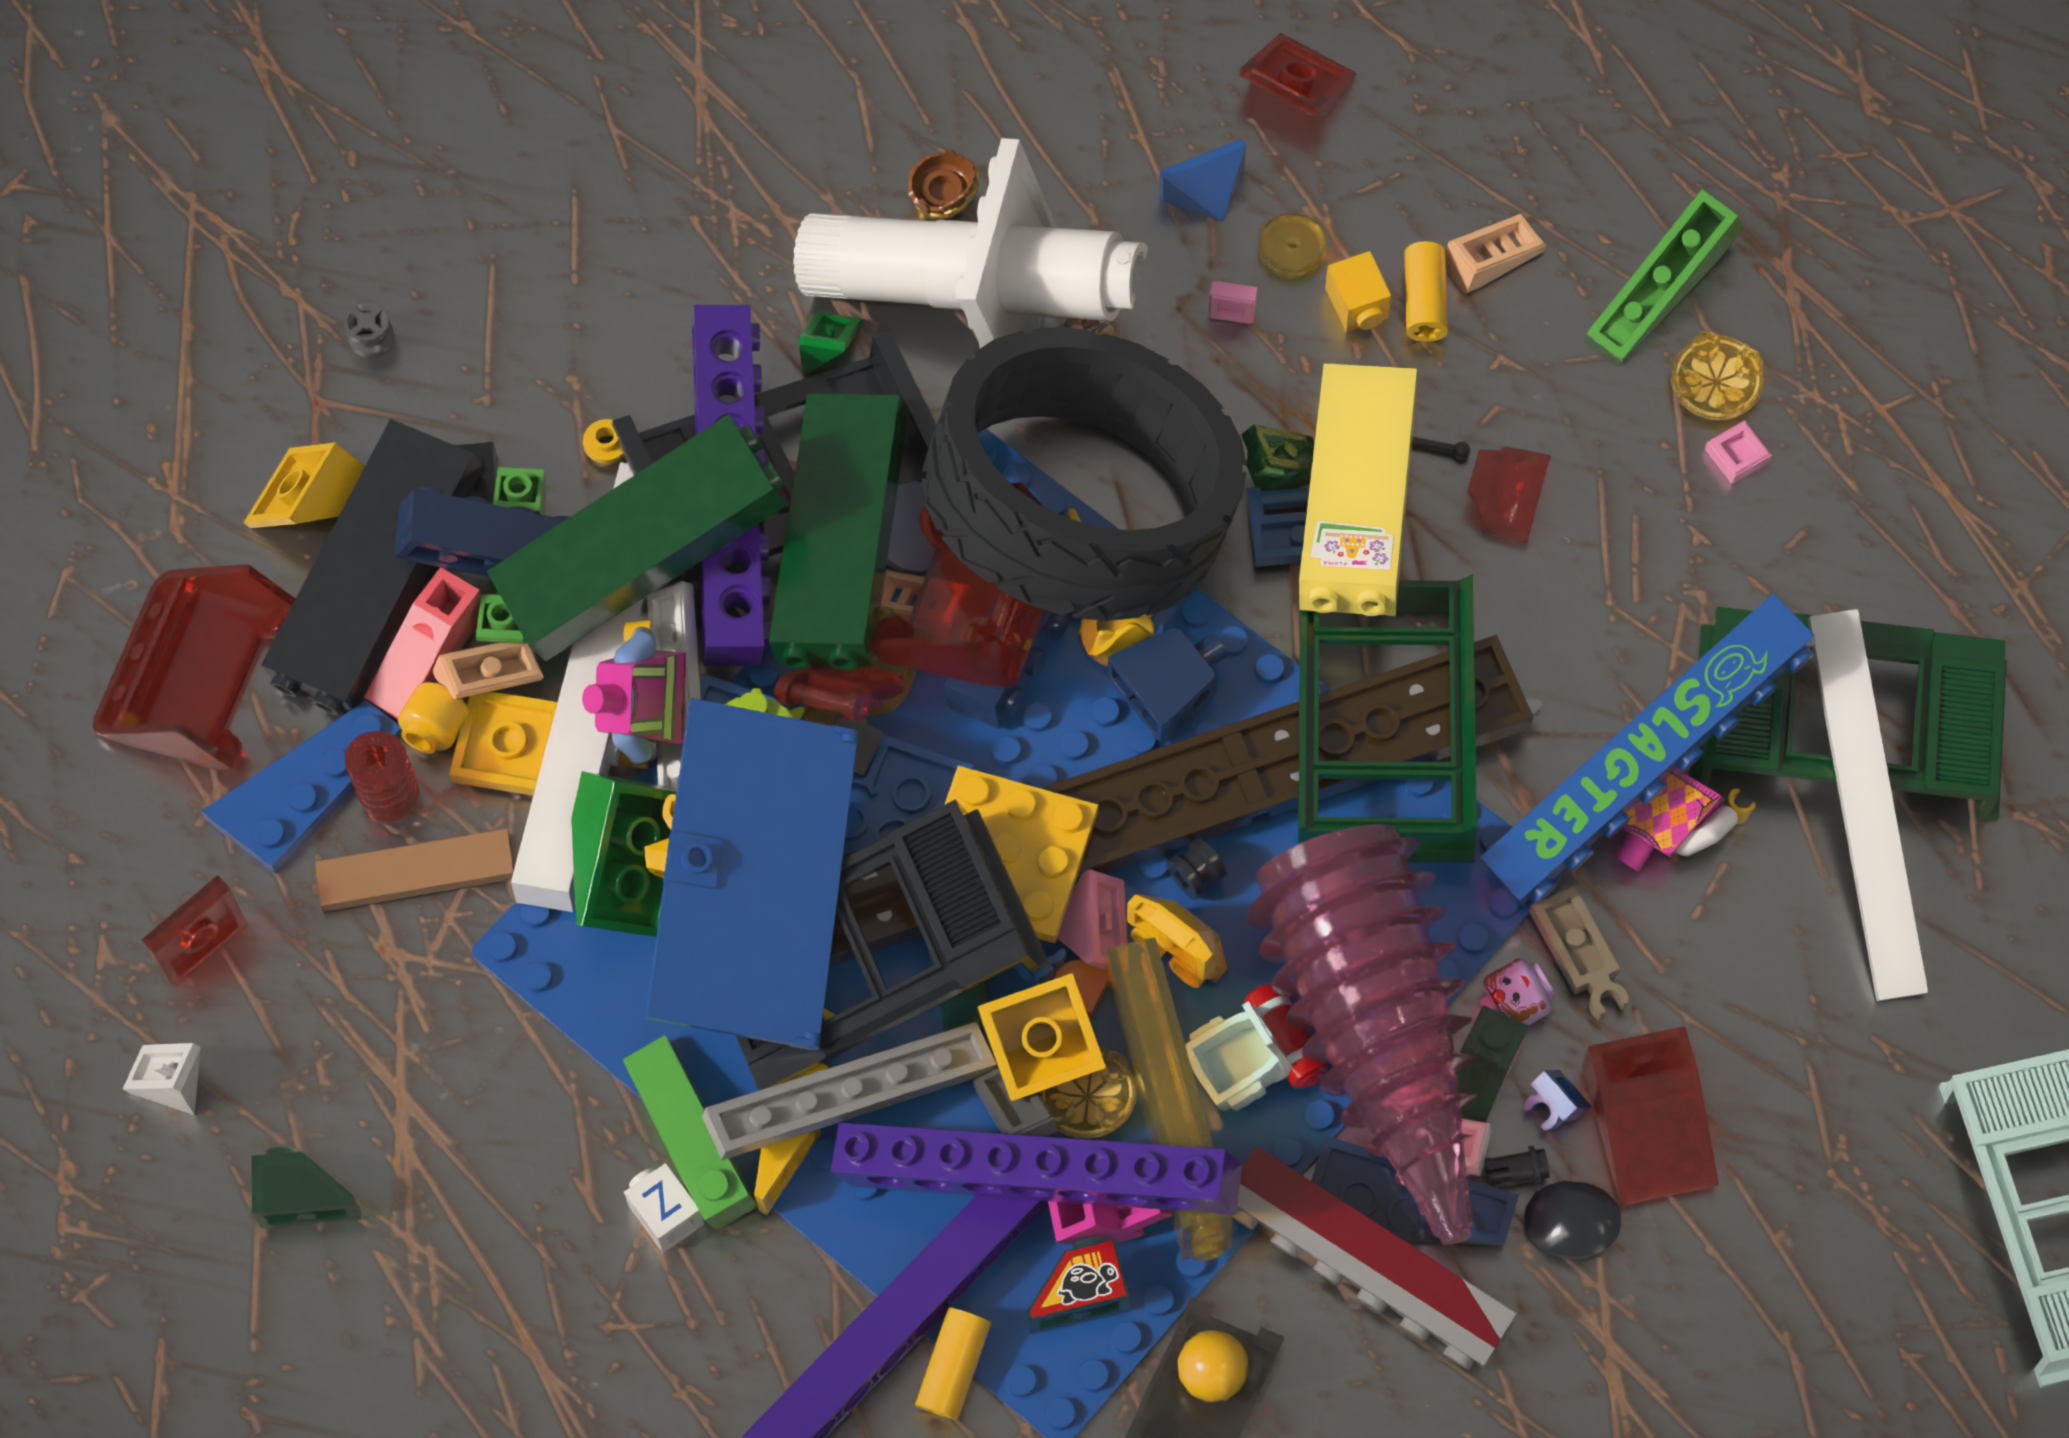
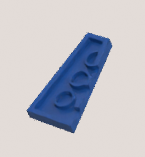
M366 700L202 810L201 813L205 820L276 874L402 738V729L396 722Z

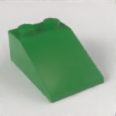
M586 771L581 772L571 817L577 925L651 937L657 936L664 883L663 878L654 875L646 867L644 847L669 838L671 830L663 819L662 812L665 799L670 794L676 795V789L659 784Z

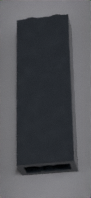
M389 420L261 664L272 679L270 682L271 686L289 696L296 697L298 691L313 697L312 703L335 715H338L340 709L349 712L363 702L364 696L432 568V565L395 558L398 507L414 488L435 487L450 496L469 497L482 472V468L474 453L395 420Z

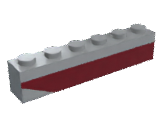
M1256 1146L1243 1166L1236 1215H1229L1230 1217L1251 1230L1258 1223L1274 1233L1270 1240L1272 1244L1294 1258L1297 1257L1300 1251L1317 1261L1313 1270L1337 1286L1340 1285L1343 1279L1360 1289L1356 1298L1375 1311L1382 1314L1385 1308L1388 1307L1404 1317L1400 1323L1403 1329L1426 1342L1429 1335L1447 1345L1443 1354L1465 1369L1469 1370L1473 1363L1481 1368L1484 1367L1515 1318L1516 1312Z

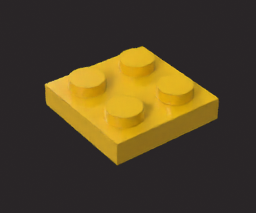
M491 691L469 696L467 702L469 713L460 729L449 772L451 782L534 796L558 702Z

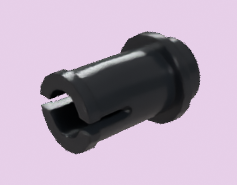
M1531 1145L1528 1146L1527 1152L1494 1158L1487 1157L1484 1160L1486 1173L1500 1170L1508 1171L1488 1175V1184L1492 1187L1498 1188L1534 1181L1537 1186L1541 1185L1542 1179L1550 1178L1544 1148L1535 1150L1534 1146Z

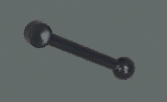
M1413 437L1412 446L1452 453L1459 460L1466 459L1471 452L1470 446L1463 441L1457 442L1454 445Z

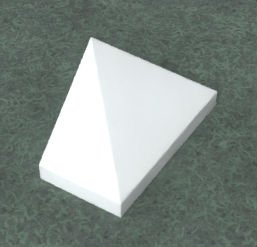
M194 1043L143 1045L123 1090L194 1115L201 1047Z

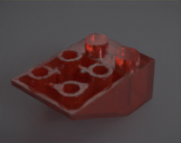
M1683 1026L1588 1046L1582 1063V1069L1620 1206L1718 1186L1719 1182L1699 1072L1686 1027Z

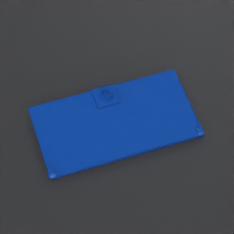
M696 698L689 700L645 1019L780 1043L807 1050L819 1049L850 793L859 735L857 730L839 726H828Z

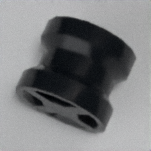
M1196 838L1190 842L1188 851L1183 855H1173L1166 861L1167 869L1173 880L1193 900H1197L1204 894L1205 886L1209 883L1220 882L1227 876L1222 860L1212 847L1201 838Z

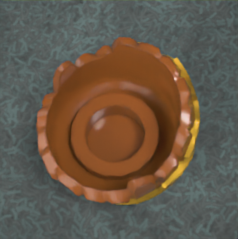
M950 148L943 155L939 152L934 155L929 154L917 162L909 173V196L918 211L925 216L938 220L952 218L954 215L963 212L975 197L980 183L979 170L974 166L973 161L965 159V156L962 154H956L955 150Z

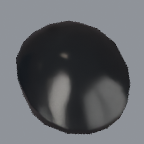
M1561 1181L1549 1184L1535 1192L1526 1205L1524 1222L1529 1238L1543 1251L1564 1259H1588L1606 1250L1617 1239L1621 1228V1212L1617 1202L1604 1189L1585 1182Z

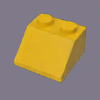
M1073 973L978 1006L982 1024L1011 1102L1106 1068Z

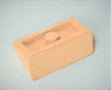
M526 641L524 644L499 642L439 655L432 670L437 681L447 687L454 699L541 681L544 677L535 655Z

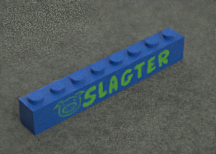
M1773 593L1480 856L1482 863L1522 907L1530 900L1534 904L1541 902L1556 888L1557 884L1553 879L1566 867L1571 871H1575L1594 853L1590 846L1603 834L1608 838L1613 837L1630 821L1626 813L1641 801L1646 806L1655 800L1667 787L1663 780L1676 768L1683 773L1694 765L1704 754L1700 747L1713 735L1718 740L1726 736L1740 722L1737 714L1751 702L1757 707L1764 702L1777 688L1773 681L1785 670L1788 669L1793 674L1803 667L1814 655L1810 648L1814 645L1815 635Z

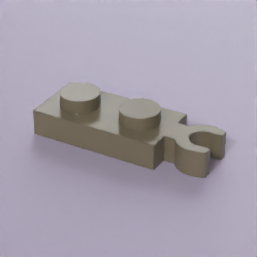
M1575 885L1543 899L1538 904H1531L1529 912L1574 995L1588 990L1590 993L1589 1010L1593 1017L1598 1021L1604 1019L1606 1011L1600 1001L1604 997L1613 998L1621 1011L1626 1009L1629 1002L1626 990L1620 984L1611 981L1612 978L1619 975L1620 967Z

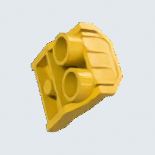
M1135 894L1127 903V922L1135 927L1130 933L1132 939L1142 950L1154 958L1160 959L1166 951L1170 952L1173 957L1169 961V966L1186 984L1199 988L1207 979L1216 983L1226 972L1227 965L1219 934L1178 902Z

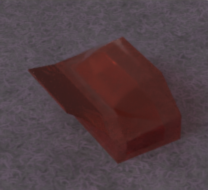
M1507 446L1500 450L1479 449L1467 493L1475 501L1482 514V533L1528 544L1551 455Z

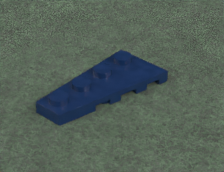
M1326 1135L1311 1180L1400 1239L1413 1241L1504 1246L1519 1197L1518 1194Z

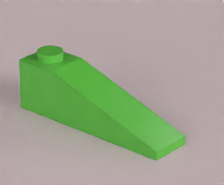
M1702 189L1588 330L1587 336L1624 362L1716 264L1741 233L1743 228L1739 216Z
M664 1035L624 1058L623 1062L703 1219L715 1230H719L755 1209L757 1203L754 1193L735 1158L731 1157L721 1161L702 1118L706 1106L668 1037Z

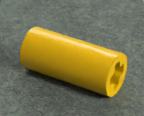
M1417 242L1409 245L1404 252L1406 333L1409 338L1415 341L1432 342L1440 340L1448 334L1446 250L1441 244L1435 242Z
M948 1307L914 1406L958 1421L992 1322L974 1314Z

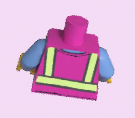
M652 620L626 621L624 624L625 643L616 650L613 659L601 661L596 668V684L588 685L582 695V703L587 712L595 714V727L597 731L612 735L613 744L621 750V766L648 770L647 762L653 754L652 742L683 744L686 652L656 650L655 636L651 630Z

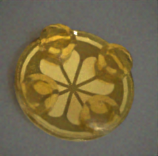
M1708 331L1701 332L1677 354L1671 370L1672 388L1681 404L1698 416L1714 420L1737 417L1748 411L1761 395L1764 385L1762 356L1758 351L1751 349L1747 344L1736 338L1716 335Z
M1099 1047L1106 1066L1105 1069L1038 1092L1054 1117L1057 1129L1060 1132L1077 1138H1095L1116 1130L1128 1119L1136 1103L1137 1084L1133 1071L1128 1065V1060L1122 1053Z

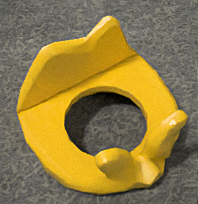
M1144 614L1139 618H1133L1135 622L1128 623L1120 629L1114 631L1100 630L1099 632L1097 631L1099 620L1082 618L1080 634L1086 652L1097 663L1108 667V657L1154 636V624L1150 615Z

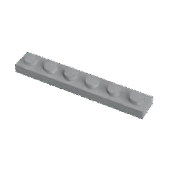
M973 1022L706 1107L702 1118L722 1161L977 1078L994 1070L997 1064L977 1022Z

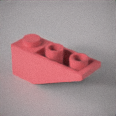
M440 567L412 604L364 696L365 701L367 700L376 708L398 720L399 713L418 684L425 682L436 683L437 679L432 670L439 655L460 651L476 630L481 599L480 590Z

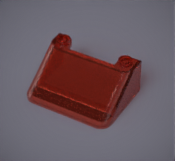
M248 564L166 571L156 579L147 594L93 719L94 732L104 739L211 769H232L234 762L242 751V743L237 735L230 730L224 729L261 640L275 639L296 598Z

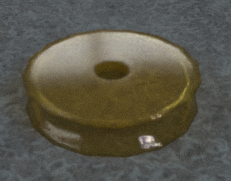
M1295 213L1280 215L1270 220L1261 231L1258 247L1260 260L1269 271L1279 277L1288 279L1304 278L1316 272L1324 262L1327 241L1325 232L1320 225L1308 216ZM1296 244L1298 247L1292 249L1287 245Z

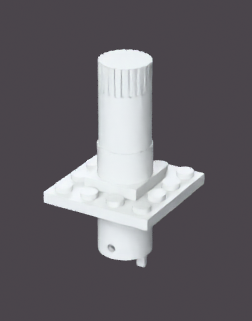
M1002 138L997 157L993 156L989 163L988 176L990 182L986 196H982L978 203L977 215L979 222L937 220L934 222L810 213L804 217V221L802 220L795 240L794 274H796L795 280L798 283V288L805 296L930 305L934 308L963 310L968 320V326L970 329H973L981 348L996 338L1019 331L1025 333L1030 329L1041 328L1044 316L1113 321L1118 316L1121 308L1133 309L1136 298L1135 293L1132 292L1133 268L1135 260L1146 259L1148 247L1143 242L1124 241L1122 235L1115 231L1058 228L1020 140Z

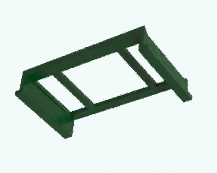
M1473 574L1458 581L1399 580L1396 612H1449V628L1319 627V612L1300 610L1298 848L1341 833L1357 830H1379L1386 834L1383 844L1355 862L1475 864L1477 801ZM1319 644L1449 645L1451 762L1318 761ZM1318 779L1451 780V818L1318 817Z

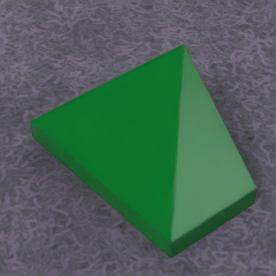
M817 311L799 338L803 376L843 353L861 327V318Z

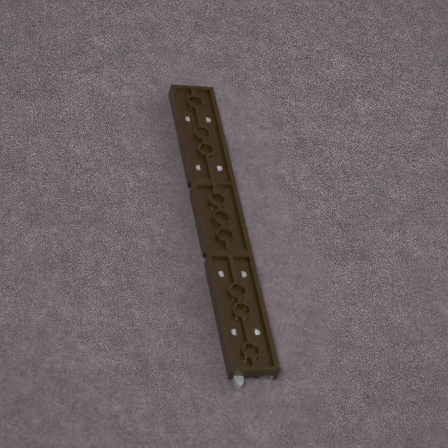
M1497 635L1474 642L1476 747L1531 729L1533 719L1541 713L1542 701L1539 699H1525ZM1449 651L1319 694L1318 761L1434 762L1450 756ZM1299 701L1040 788L1098 805V815L1077 877L1089 869L1105 874L1187 846L1196 838L1205 840L1252 824L1253 817L1267 812L1270 817L1299 808ZM1318 779V801L1381 779ZM861 849L843 854L842 859L856 853ZM891 865L844 888L872 953L923 936ZM835 913L829 967L856 958L837 913Z

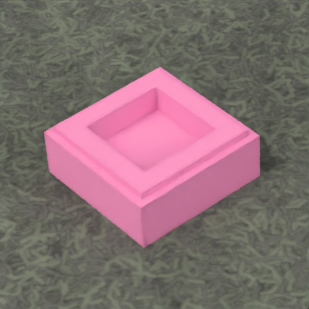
M1212 280L1209 298V317L1212 319L1254 324L1258 287Z
M1745 420L1708 441L1705 447V451L1731 484L1769 464L1772 454Z

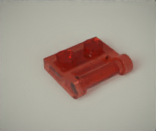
M809 666L806 669H796L781 676L776 683L774 695L776 701L781 704L795 706L797 703L840 712L845 719L860 722L865 719L869 709L882 707L885 701L904 693V675L872 667H857L854 670L843 671L832 666Z

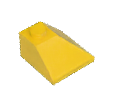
M336 442L289 448L243 523L249 528L299 524L338 517L365 466Z

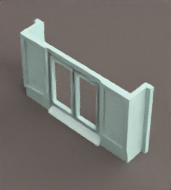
M2068 1049L1953 1075L1950 1081L1941 1082L1939 1085L1945 1104L1958 1102L2043 1355L2034 1368L2040 1388L2069 1382V1267L2044 1273L2027 1222L2069 1213V1195L2021 1205L2005 1156L2069 1141Z

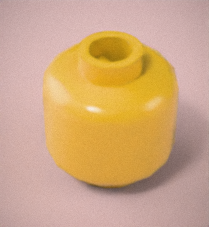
M439 682L418 684L398 715L399 726L402 729V738L411 747L423 753L431 754L435 750H447L458 737L469 710L462 698L454 699L447 687Z

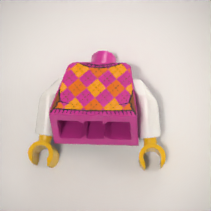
M1675 769L1663 780L1667 787L1655 800L1646 806L1640 801L1626 813L1630 821L1622 829L1629 832L1614 858L1640 872L1654 848L1672 859L1677 854L1690 856L1717 843L1736 824L1744 823L1754 810L1756 803L1752 802L1748 808H1740L1734 803V800L1741 791L1738 788L1731 790L1724 801V798L1718 793Z

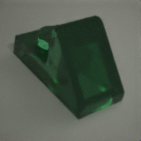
M1255 424L1241 434L1248 451L1246 459L1247 468L1255 487H1260L1261 491L1295 489L1310 484L1315 445L1312 436Z

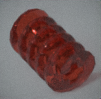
M381 731L367 732L355 738L347 747L344 760L358 800L366 810L367 815L377 821L389 823L401 820L411 814L418 803L420 791L418 781L415 778V773L403 744L390 733Z

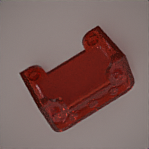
M1022 482L1011 483L1017 490L1040 506H1043ZM924 505L920 515V527L928 541L936 548L908 622L900 616L885 617L878 624L869 648L883 662L889 665L988 688L1011 687L1016 684L1021 674L1044 609L1028 605L997 589L998 585L993 582H986L962 563L941 538L945 535L941 530H936L930 514Z

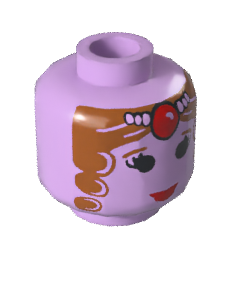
M1518 958L1484 978L1483 987L1487 995L1479 999L1493 1026L1502 1021L1509 1030L1517 1032L1547 1016L1552 1009L1550 999L1555 997L1556 994L1537 962L1530 965L1526 960Z

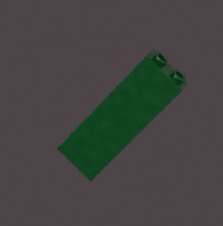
M807 394L769 643L778 665H785L792 669H806L809 666H832L843 671L854 670L857 667L873 666L907 425L906 414L899 395Z
M729 414L487 571L525 641L543 660L548 661L788 505L779 491L786 484L771 461L763 464L756 452L761 450L763 446L751 427L746 424L740 428Z

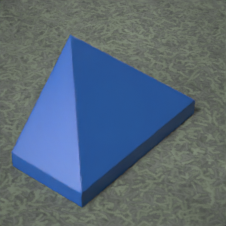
M1240 139L1161 170L1159 176V196L1161 200L1165 203L1223 221L1244 172L1246 153L1244 141Z

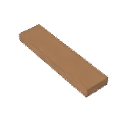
M507 828L315 861L320 906L323 912L512 880L514 872L510 835Z

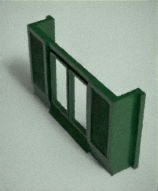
M1717 607L1711 625L1701 624L1698 660L1753 611ZM1794 613L1809 629L1807 619L1815 615ZM1860 621L1867 659L1918 665L1912 766L1886 763L1891 790L1979 800L1978 818L1998 820L2007 660H2005L2006 640L1934 632V629ZM1787 669L1775 679L1773 683L1777 686L1776 690L1760 705L1755 707L1750 702L1737 714L1740 722L1726 736L1718 740L1713 735L1700 747L1704 754L1689 768L1688 776L1703 785H1707L1712 769L1715 768L1837 783L1832 756L1791 751L1797 671L1792 674Z

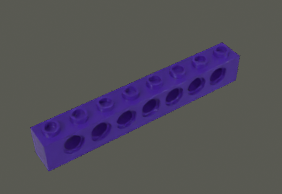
M694 305L692 354L695 436L728 414L740 428L748 424L755 434H763V406H754V393H761L762 369L761 364H753L752 351H759L760 325L759 323H751L750 305ZM729 354L734 356L736 360L725 361L718 356ZM729 395L735 397L738 401L727 403L719 397ZM762 448L756 453L762 463L765 464V449ZM759 524L700 562L703 666H761L763 650L771 649L769 638L772 621L763 620V605H770V577L761 576V562H768L769 539L768 533H760ZM736 564L743 567L746 571L740 574H733L724 567ZM734 607L741 608L748 615L737 618L729 615L726 610Z
M851 1123L838 1124L831 1173L853 1187L1236 1215L1242 1164L1225 1149Z

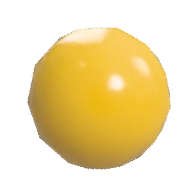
M1218 1330L1203 1331L1196 1334L1184 1344L1177 1360L1180 1381L1192 1396L1206 1402L1228 1400L1241 1390L1249 1372L1247 1353L1241 1343L1232 1335Z

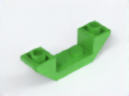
M498 467L493 505L506 508L523 506L532 509L535 514L546 516L545 469ZM490 578L488 594H481L476 640L524 644L525 639Z

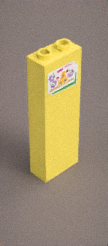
M1324 364L1299 577L1300 610L1316 611L1319 613L1339 612L1364 614L1367 616H1396L1416 407L1417 369Z

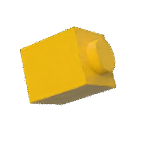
M1370 251L1327 265L1325 289L1346 333L1359 328L1361 330H1369L1388 319L1391 294Z

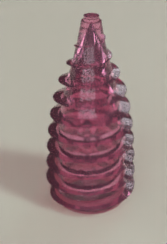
M1374 824L1342 829L1300 843L1266 862L1256 873V880L1261 895L1248 909L1246 918L1248 923L1254 928L1271 931L1260 944L1259 954L1261 958L1270 963L1284 965L1272 981L1273 990L1285 997L1300 998L1288 1011L1286 1016L1287 1024L1295 1029L1316 1032L1303 1046V1058L1309 1062L1333 1066L1322 1078L1320 1090L1330 1096L1351 1098L1352 1102L1342 1112L1341 1122L1352 1128H1368L1374 1137L1367 1145L1366 1150L1368 1154L1388 1158L1397 1171L1394 1177L1395 1182L1407 1187L1419 1207V1213L1424 1215L1434 1236L1441 1238L1444 1246L1452 1245L1472 1236L1470 1227L1474 1223L1467 1177L1470 1175L1466 1174L1464 1142L1473 1136L1463 1133L1462 1107L1478 1097L1477 1095L1459 1092V1071L1474 1062L1477 1056L1454 1052L1453 1035L1469 1025L1473 1019L1468 1016L1448 1014L1446 1000L1465 985V981L1462 979L1442 978L1439 973L1438 964L1456 950V945L1449 942L1431 941L1429 929L1444 918L1447 911L1441 907L1421 906L1418 895L1436 880V875L1431 872L1410 871L1407 859L1420 848L1421 841L1415 838H1400L1397 829L1390 825Z

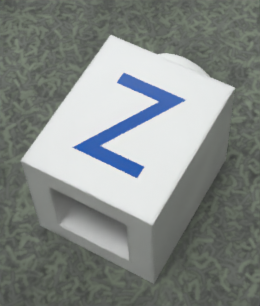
M666 1163L656 1170L648 1168L640 1172L629 1183L630 1188L624 1191L629 1208L662 1253H665L704 1225L702 1215L695 1202Z

